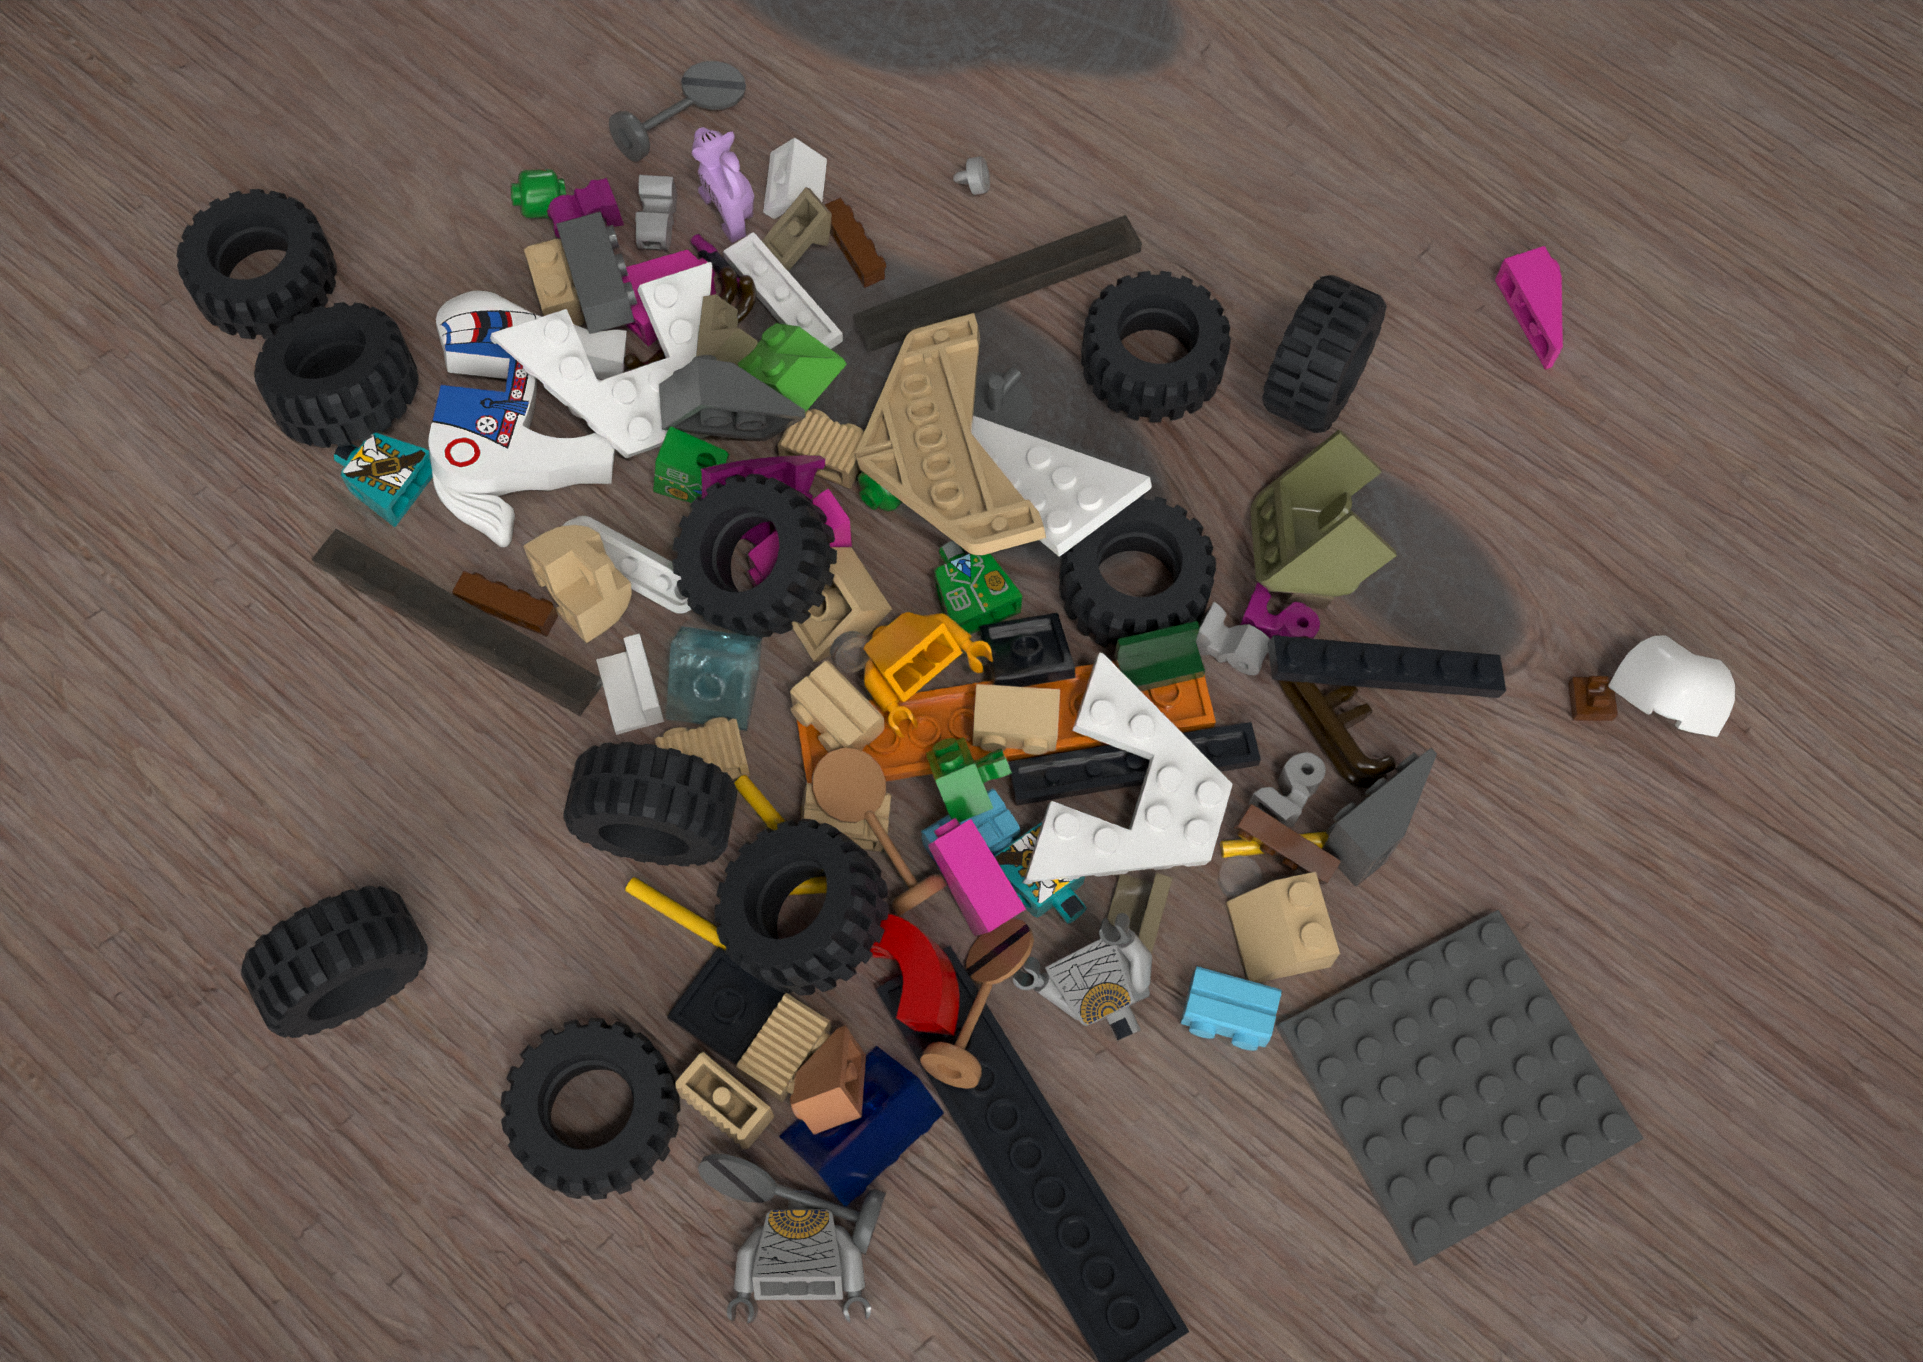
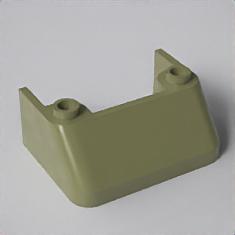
M1340 429L1263 489L1251 505L1250 513L1256 580L1269 591L1332 597L1349 595L1358 588L1363 580L1397 556L1396 551L1351 511V496L1382 471Z

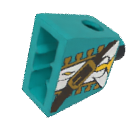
M376 432L371 434L372 438L365 440L360 447L353 444L344 447L338 446L334 453V461L344 466L340 476L348 490L394 527L398 525L433 478L430 452L425 448Z
M1041 822L994 857L1030 914L1038 918L1054 907L1065 922L1069 924L1087 910L1086 905L1074 892L1084 884L1085 876L1072 880L1063 878L1036 881L1032 884L1023 883L1042 825Z

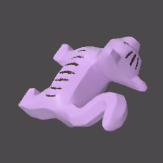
M702 127L696 130L692 146V156L700 162L698 175L702 186L698 188V192L706 205L711 203L712 200L717 206L724 221L721 224L722 230L731 243L746 236L744 219L753 217V200L755 196L749 181L740 172L737 156L734 152H729L735 138L733 131L723 135L719 131H710Z

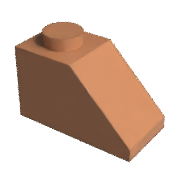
M846 1025L837 1028L795 1073L794 1090L790 1096L791 1108L795 1116L799 1120L803 1119L813 1134L862 1117L866 1054Z

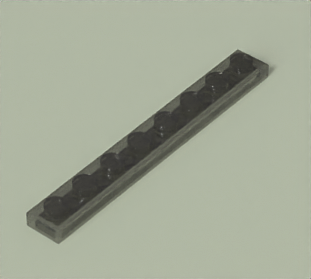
M1124 215L853 315V323L869 353L904 340L907 334L914 329L980 312L1141 252L1142 242L1129 219Z
M338 529L333 531L312 558L316 567L578 716L582 715L603 685L602 679L599 676Z

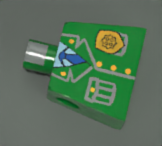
M670 426L656 458L653 492L692 503L698 496L702 498L701 469L728 463L729 453Z
M954 541L946 543L939 549L944 565L934 570V585L943 614L949 616L971 635L980 631V625L998 623L1021 613L1023 596L1020 590L990 553L985 555H967L964 549Z

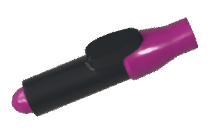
M700 234L692 237L691 243L697 249L699 258L705 259L708 263L711 262L712 268L720 276V270L725 266H730L728 262ZM735 271L736 278H737V281H738V287H737V289H738V288H740V286H739L740 276H739V274Z

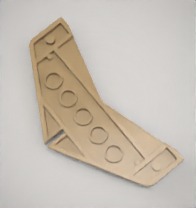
M971 313L920 327L907 334L855 454L860 470L968 553L985 555L1044 539L1046 534L1039 511L1029 499L1025 500L972 435L980 333L975 315Z

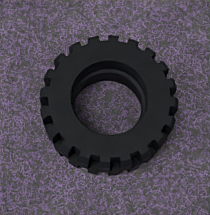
M250 189V193L247 194L236 191L229 193L230 197L220 201L217 198L210 202V208L204 212L200 210L192 218L194 224L186 226L181 236L184 242H180L177 248L176 256L179 259L177 264L178 272L199 311L202 312L205 319L212 325L218 326L221 331L230 335H236L238 332L241 338L255 339L256 335H261L263 339L273 338L276 329L283 323L288 325L293 321V317L302 312L304 315L313 312V308L327 304L329 300L326 294H332L336 284L334 277L337 273V266L333 257L334 254L316 216L296 198L289 197L287 199L284 193L272 190L269 194H265L262 189ZM263 250H281L286 252L278 266L260 277L252 279L229 278L235 266L253 253Z
M1150 271L1138 272L1135 278H1131L1130 275L1124 276L1117 280L1116 287L1111 284L1100 292V298L1095 299L1089 308L1088 317L1085 319L1081 349V365L1084 366L1083 375L1087 384L1093 385L1092 392L1099 400L1107 399L1108 408L1116 413H1119L1121 410L1127 412V418L1139 420V416L1147 417L1149 422H1161L1162 417H1169L1170 421L1183 418L1184 411L1187 410L1190 414L1202 408L1203 401H1209L1216 393L1217 385L1221 383L1231 343L1229 320L1223 315L1224 309L1217 299L1210 300V291L1202 285L1197 288L1192 285V279L1183 275L1179 279L1172 277V272L1160 271V275H1151ZM1157 330L1177 338L1186 347L1189 354L1171 363H1150L1132 355L1121 341L1138 331Z
M1335 275L1322 276L1313 284L1312 289L1307 292L1303 302L1298 306L1291 323L1288 325L1283 340L1275 353L1274 361L1270 366L1268 379L1263 389L1265 392L1262 395L1263 404L1269 413L1313 433L1326 432V430L1330 429L1358 384L1357 382L1367 365L1366 363L1380 334L1387 308L1381 295Z
M341 302L334 303L333 307L326 308L324 305L315 307L313 312L305 315L302 312L293 317V321L288 325L283 323L276 329L275 336L273 338L268 337L264 342L263 352L258 354L254 372L258 390L282 432L300 443L309 446L314 443L315 446L320 448H330L331 444H337L340 447L349 446L352 441L360 439L363 442L372 438L371 434L378 430L383 432L388 429L393 419H400L406 412V404L412 403L419 378L416 364L394 319L375 307L369 308L365 304L355 302L352 306Z
M750 473L746 478L741 475L728 477L725 480V486L716 482L706 489L708 493L706 497L701 498L698 496L691 503L692 512L688 517L683 515L678 525L682 528L680 538H674L672 550L678 552L677 559L672 560L673 574L681 577L677 581L680 594L688 598L687 605L695 613L702 615L704 620L732 632L763 638L770 637L773 632L783 634L791 631L793 621L800 624L804 623L811 617V613L808 610L813 605L820 607L826 598L821 594L825 585L831 586L835 574L829 572L830 564L837 563V550L831 548L829 544L835 541L832 527L824 524L827 521L826 515L821 508L813 504L812 499L773 477L767 478L761 474ZM773 522L779 538V552L775 566L768 577L759 585L750 590L739 592L731 574V560L738 541L748 530L761 523Z
M1143 494L1062 555L1059 573L1060 598L1065 601L1064 610L1069 619L1075 620L1078 618L1077 629L1085 636H1088L1090 633L1096 635L1095 643L1106 648L1109 643L1117 645V640L1195 621L1200 622L1205 613L1214 584L1216 558L1212 556L1214 547L1210 537L1202 536L1204 527L1196 518L1191 520L1186 518L1188 511L1180 505L1176 504L1172 508L1166 505L1167 499L1155 496V500L1144 499ZM1120 552H1144L1154 556L1168 568L1174 583L1167 590L1157 595L1133 597L1123 594L1110 586L1100 573L1099 566L1104 560Z
M609 742L602 743L600 747L594 745L577 758L563 818L568 831L572 835H576L578 840L591 844L597 850L610 852L611 855L669 866V864L678 866L695 864L699 866L705 865L707 862L712 863L716 861L726 851L738 793L734 781H732L731 776L727 772H722L720 767L713 763L704 762L701 757L681 753L680 750L672 748H659L653 744L637 745L633 742L614 744Z
M813 819L799 820L798 824L793 820L777 824V830L773 831L768 827L756 834L758 839L752 844L747 841L738 850L741 853L735 862L730 860L725 869V873L728 874L726 880L719 883L716 894L721 900L720 904L715 905L714 908L715 921L721 924L717 927V935L720 943L726 946V954L733 962L741 966L743 970L777 991L787 994L795 992L798 995H812L815 993V987L822 992H826L837 986L836 980L840 978L844 981L849 980L857 973L854 968L861 961L866 964L873 955L870 951L874 942L880 943L885 931L880 925L882 920H887L889 905L882 900L887 898L888 889L886 881L881 878L882 871L876 861L836 827L828 823L820 824ZM826 876V898L817 918L802 932L792 937L779 939L777 930L778 916L788 895L804 881L814 877Z
M365 886L357 891L350 889L341 892L338 896L326 897L309 908L304 907L295 912L294 916L286 921L282 920L272 927V931L268 934H263L255 941V947L248 949L242 963L241 976L267 1028L284 1038L287 1036L300 1038L304 1034L314 1035L324 1029L338 1027L350 1019L354 1020L364 1015V1012L380 1006L390 996L398 994L425 967L428 945L400 894L383 886L378 888Z
M590 1018L588 1025H581L577 1019L564 1022V1031L555 1034L552 1028L540 1034L539 1036L544 1042L535 1049L528 1044L519 1054L524 1059L520 1068L511 1067L506 1077L507 1081L511 1084L510 1090L502 1092L500 1106L506 1111V1116L501 1119L503 1133L510 1140L508 1146L514 1157L520 1161L523 1168L544 1186L554 1192L557 1190L567 1197L580 1199L582 1196H590L593 1200L607 1199V1193L617 1191L621 1195L632 1190L631 1183L640 1177L643 1181H646L654 1174L651 1168L658 1159L664 1162L671 1151L668 1143L671 1138H676L679 1123L676 1118L677 1113L681 1111L680 1098L676 1092L675 1079L659 1050H656L651 1041L641 1032L636 1034L632 1032L629 1025L618 1021L613 1025H608L604 1018ZM609 1070L617 1073L628 1083L634 1101L630 1119L624 1129L613 1140L592 1149H575L563 1143L557 1137L551 1124L553 1104L561 1089L571 1079L588 1071Z

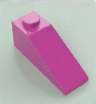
M1542 246L1505 258L1495 281L1546 370L1552 368L1563 348L1562 275L1558 262L1551 258L1546 247Z

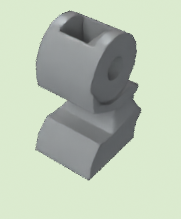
M639 175V195L643 211H637L635 216L638 249L669 250L672 238V225H674L672 214L676 212L678 196L674 179L670 176Z
M1213 602L1199 623L1200 629L1196 639L1199 653L1201 655H1211L1219 663L1228 661L1233 668L1244 674H1259L1262 668L1261 664L1266 654L1269 653L1268 642L1270 639L1262 631L1249 624L1228 628L1223 622L1227 615L1226 612L1216 602Z
M1308 752L1293 756L1286 763L1277 780L1284 796L1280 795L1273 787H1265L1253 793L1248 805L1253 804L1287 827L1295 826L1308 798L1316 793L1325 776L1326 768L1324 762L1317 755Z

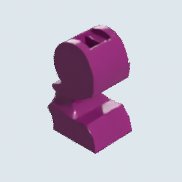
M607 178L591 180L587 187L583 189L576 188L574 195H561L554 198L547 209L548 216L554 224V233L559 239L561 238L557 223L601 212L607 226L613 225V227L624 225Z
M1257 582L1240 625L1249 624L1262 631L1269 639L1274 635L1289 637L1308 636L1314 639L1320 629L1318 615L1310 607L1300 602L1292 603L1280 614L1272 615L1268 613L1267 605L1271 595L1263 585Z

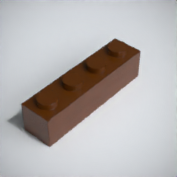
M841 197L824 204L832 213L830 234L863 287L866 288L884 280L885 269L887 268L886 262L881 255H877L871 238L867 239L861 222H856L854 219V213L850 205H845Z
M463 571L452 590L458 603L546 637L558 617L554 604L545 598H540V600L533 598L528 592L521 589L515 591L500 581H495L494 583L477 572L471 574Z
M1253 804L1246 805L1233 826L1238 831L1237 835L1249 843L1253 840L1261 845L1259 849L1271 857L1275 854L1283 859L1282 864L1292 871L1298 869L1304 874L1316 872L1320 884H1328L1341 862Z

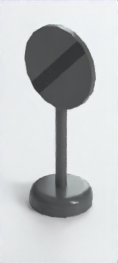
M704 61L692 65L685 71L681 80L682 91L686 96L683 100L643 123L629 111H618L609 118L610 133L615 144L628 159L635 162L640 161L648 155L650 150L649 137L646 131L692 104L710 110L726 109L736 105L743 98L746 91L743 75L733 66L718 61Z
M711 1154L703 1157L698 1166L701 1178L709 1186L733 1199L763 1203L770 1201L774 1195L817 1210L828 1209L835 1216L855 1222L856 1226L852 1235V1241L859 1248L861 1254L866 1255L886 1196L884 1191L878 1189L870 1190L859 1212L778 1184L762 1168L739 1157L727 1154Z

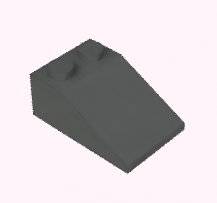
M712 355L694 357L692 362L674 371L673 375L659 384L662 430H668L671 426L687 433L767 441L806 418L803 408L736 364L717 361V358Z

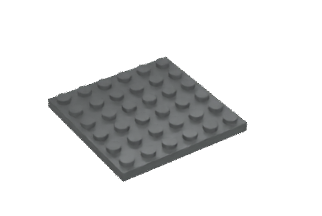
M1499 910L1310 1007L1277 1026L1279 1034L1414 1266L1644 1139Z

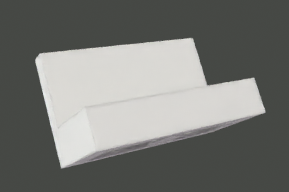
M796 138L772 151L770 154L763 213L773 219L783 215L805 187L810 188L822 202L827 159Z
M640 634L624 638L626 652L596 660L616 735L664 722Z

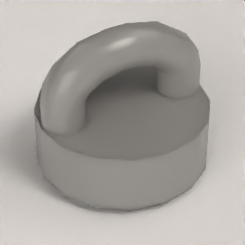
M982 156L968 158L966 171L954 174V182L957 184H969L973 195L987 193L990 188V176L985 159Z

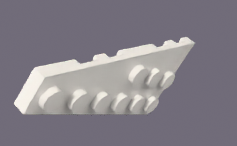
M973 416L972 435L1025 500L1029 499L1039 511L1046 538L1040 539V541L1059 557L1152 488L1151 480L1148 476Z

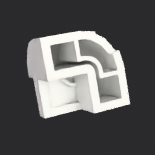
M1666 635L1650 637L1635 646L1621 662L1608 686L1648 715L1655 711L1666 718L1677 720L1675 726L1678 729L1718 737L1727 721L1735 701L1734 680L1730 670L1721 660L1694 655Z

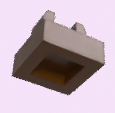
M1572 677L1568 683L1572 721H1613L1618 716L1615 691L1608 687L1613 677Z

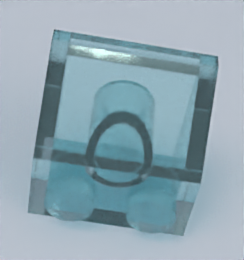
M682 626L671 642L666 719L704 725L708 720L724 717L728 721L736 719L739 730L747 731L759 677L762 638Z

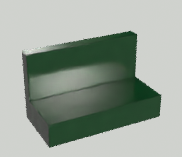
M1198 621L1118 639L1114 654L1116 667L1140 691L1203 677L1205 668L1196 643L1200 629Z

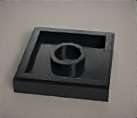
M1058 613L979 626L981 641L987 642L992 652L993 662L987 658L986 660L993 685L1025 687L1075 678L1074 662Z
M718 947L667 1015V1018L670 1022L736 1067L743 1054L752 1044L753 1039L756 1038L758 1032L786 993L777 991L743 970L741 966L731 960L725 950Z

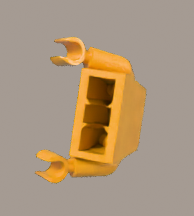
M910 612L902 613L888 626L878 627L873 632L872 639L863 648L870 658L864 667V685L881 710L889 712V724L899 737L904 738V735L898 728L902 720H911L916 729L918 728V723L912 712L907 707L899 706L898 702L901 700L904 703L960 656L963 653L961 650L967 653L969 667L976 673L983 672L982 663L976 657L984 656L993 662L991 648L987 642H972L970 640L972 636L943 613L922 616Z

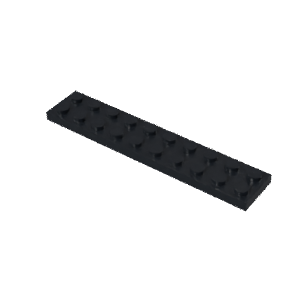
M949 945L943 951L948 956L955 970L960 995L959 1012L954 1035L914 1031L896 1018L903 989V974L876 988V994L1096 1361L1144 1362L1190 1331L988 1005L985 1003L965 1048L981 1064L982 1075L979 1083L974 1088L965 1089L946 1084L934 1078L921 1065L920 1058L923 1051L931 1043L944 1042L955 1045L978 993V989Z

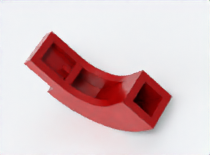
M888 914L887 920H882L880 925L885 930L880 943L874 942L870 951L873 953L871 957L897 960L901 967L903 989L896 1018L914 1031L954 1035L959 1012L960 995L957 976L952 963L942 948L920 929L901 917Z

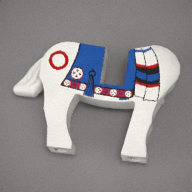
M471 291L448 300L441 306L436 316V327L444 351L447 371L450 373L507 379L506 391L499 392L446 385L440 386L428 439L434 487L440 500L458 519L484 533L499 547H507L512 540L515 514L513 508L498 496L524 490L550 491L575 484H611L615 448L612 447L611 442L607 438L597 433L576 438H555L529 429L535 409L537 378L529 375L523 369V365L500 345L494 344L490 337L494 332L540 318L541 316L533 314L495 293ZM574 325L595 377L604 380L622 374L624 371L627 331L608 330L590 334L588 329Z

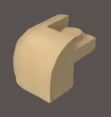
M580 525L561 526L543 533L523 546L539 586L543 587L546 585L552 598L559 605L556 608V612L586 643L608 630L620 619L627 609L632 595L631 582L615 568L613 562L606 554L600 533Z

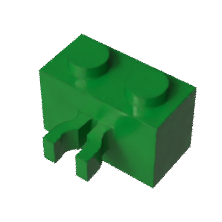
M964 737L958 740L955 738L944 739L936 743L932 748L933 750L926 752L935 782L951 820L956 818L958 822L993 809L984 783L1012 773L1001 748L981 759L973 760Z

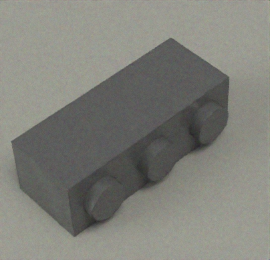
M601 212L557 223L558 232L589 333L592 334L635 322L630 306L637 305V300L631 282L623 283L622 277L628 276L622 253L614 255L613 249L619 248L613 225L605 227Z

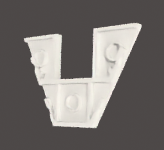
M712 263L702 264L641 284L637 289L666 359L597 381L567 309L491 334L490 339L523 365V369L529 375L538 378L544 384V388L565 406L569 405L588 422L587 425L598 435L607 438L611 442L612 447L625 458L635 456L662 446L668 430H662L659 384L673 375L674 371L692 362V359L696 357L703 296H708L711 292Z
M1099 653L1095 659L1072 731L1150 760L1129 829L1051 801L1047 807L1023 880L1024 884L1063 878L1072 880L1090 875L1099 877L1126 874L1128 871L1171 869L1173 866L1181 865L1187 867L1206 865L1212 858L1233 784L1103 653Z

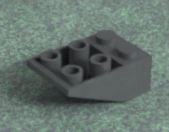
M1432 748L1420 757L1415 752L1409 755L1397 766L1396 770L1398 772L1389 781L1382 777L1365 792L1367 797L1358 806L1351 802L1333 818L1336 822L1326 831L1329 837L1322 849L1341 861L1338 868L1355 887L1383 866L1403 839L1437 755Z

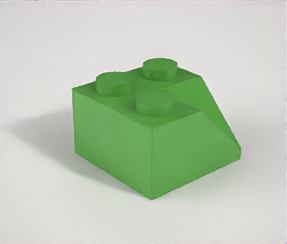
M779 323L769 327L763 333L762 339L754 350L738 362L740 368L803 408L805 412L847 365L842 357L801 327Z

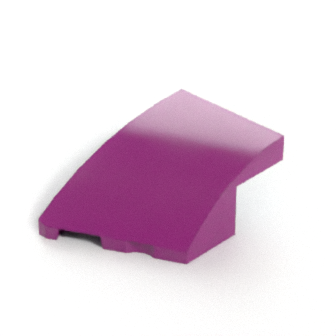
M820 455L778 456L741 460L702 468V498L708 495L706 489L716 482L725 486V480L728 477L741 475L746 478L751 473L761 474L767 478L773 477L812 499L813 495L809 490L817 470L824 469L825 458ZM773 522L761 523L748 530L741 539H747L755 545H759L776 531Z

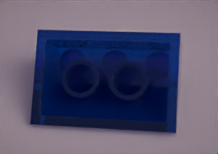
M876 1046L866 1055L862 1117L817 1134L812 1133L803 1119H797L779 1138L821 1185L846 1207L852 1200L860 1196L867 1186L888 1166L894 1164L900 1155L921 1135L928 1132L944 1112L916 1075Z

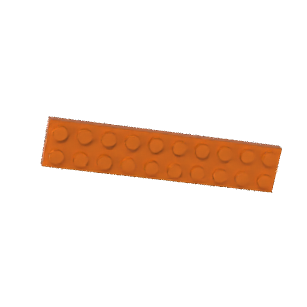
M1094 664L1075 667V678L1025 686L1030 688L1060 689L1056 750L1048 751L1041 755H1032L1025 753L1023 749L1006 748L1003 753L1007 762L1109 745L1072 731ZM1205 675L1201 678L1141 691L1182 733L1214 728L1216 720ZM992 680L917 692L904 703L900 700L898 705L907 707L918 723L917 729L909 719H904L899 723L898 728L904 735V738L899 737L890 726L888 721L889 712H883L875 700H868L884 717V730L869 745L867 744L862 751L871 755L881 766L886 782L933 774L926 752L933 750L932 748L936 743L948 738L958 740L964 737L973 760L983 758L991 752L983 750L981 746H972L976 684L993 685ZM797 720L806 781L812 784V774L817 763L829 752L818 739L821 733L812 724L805 727Z

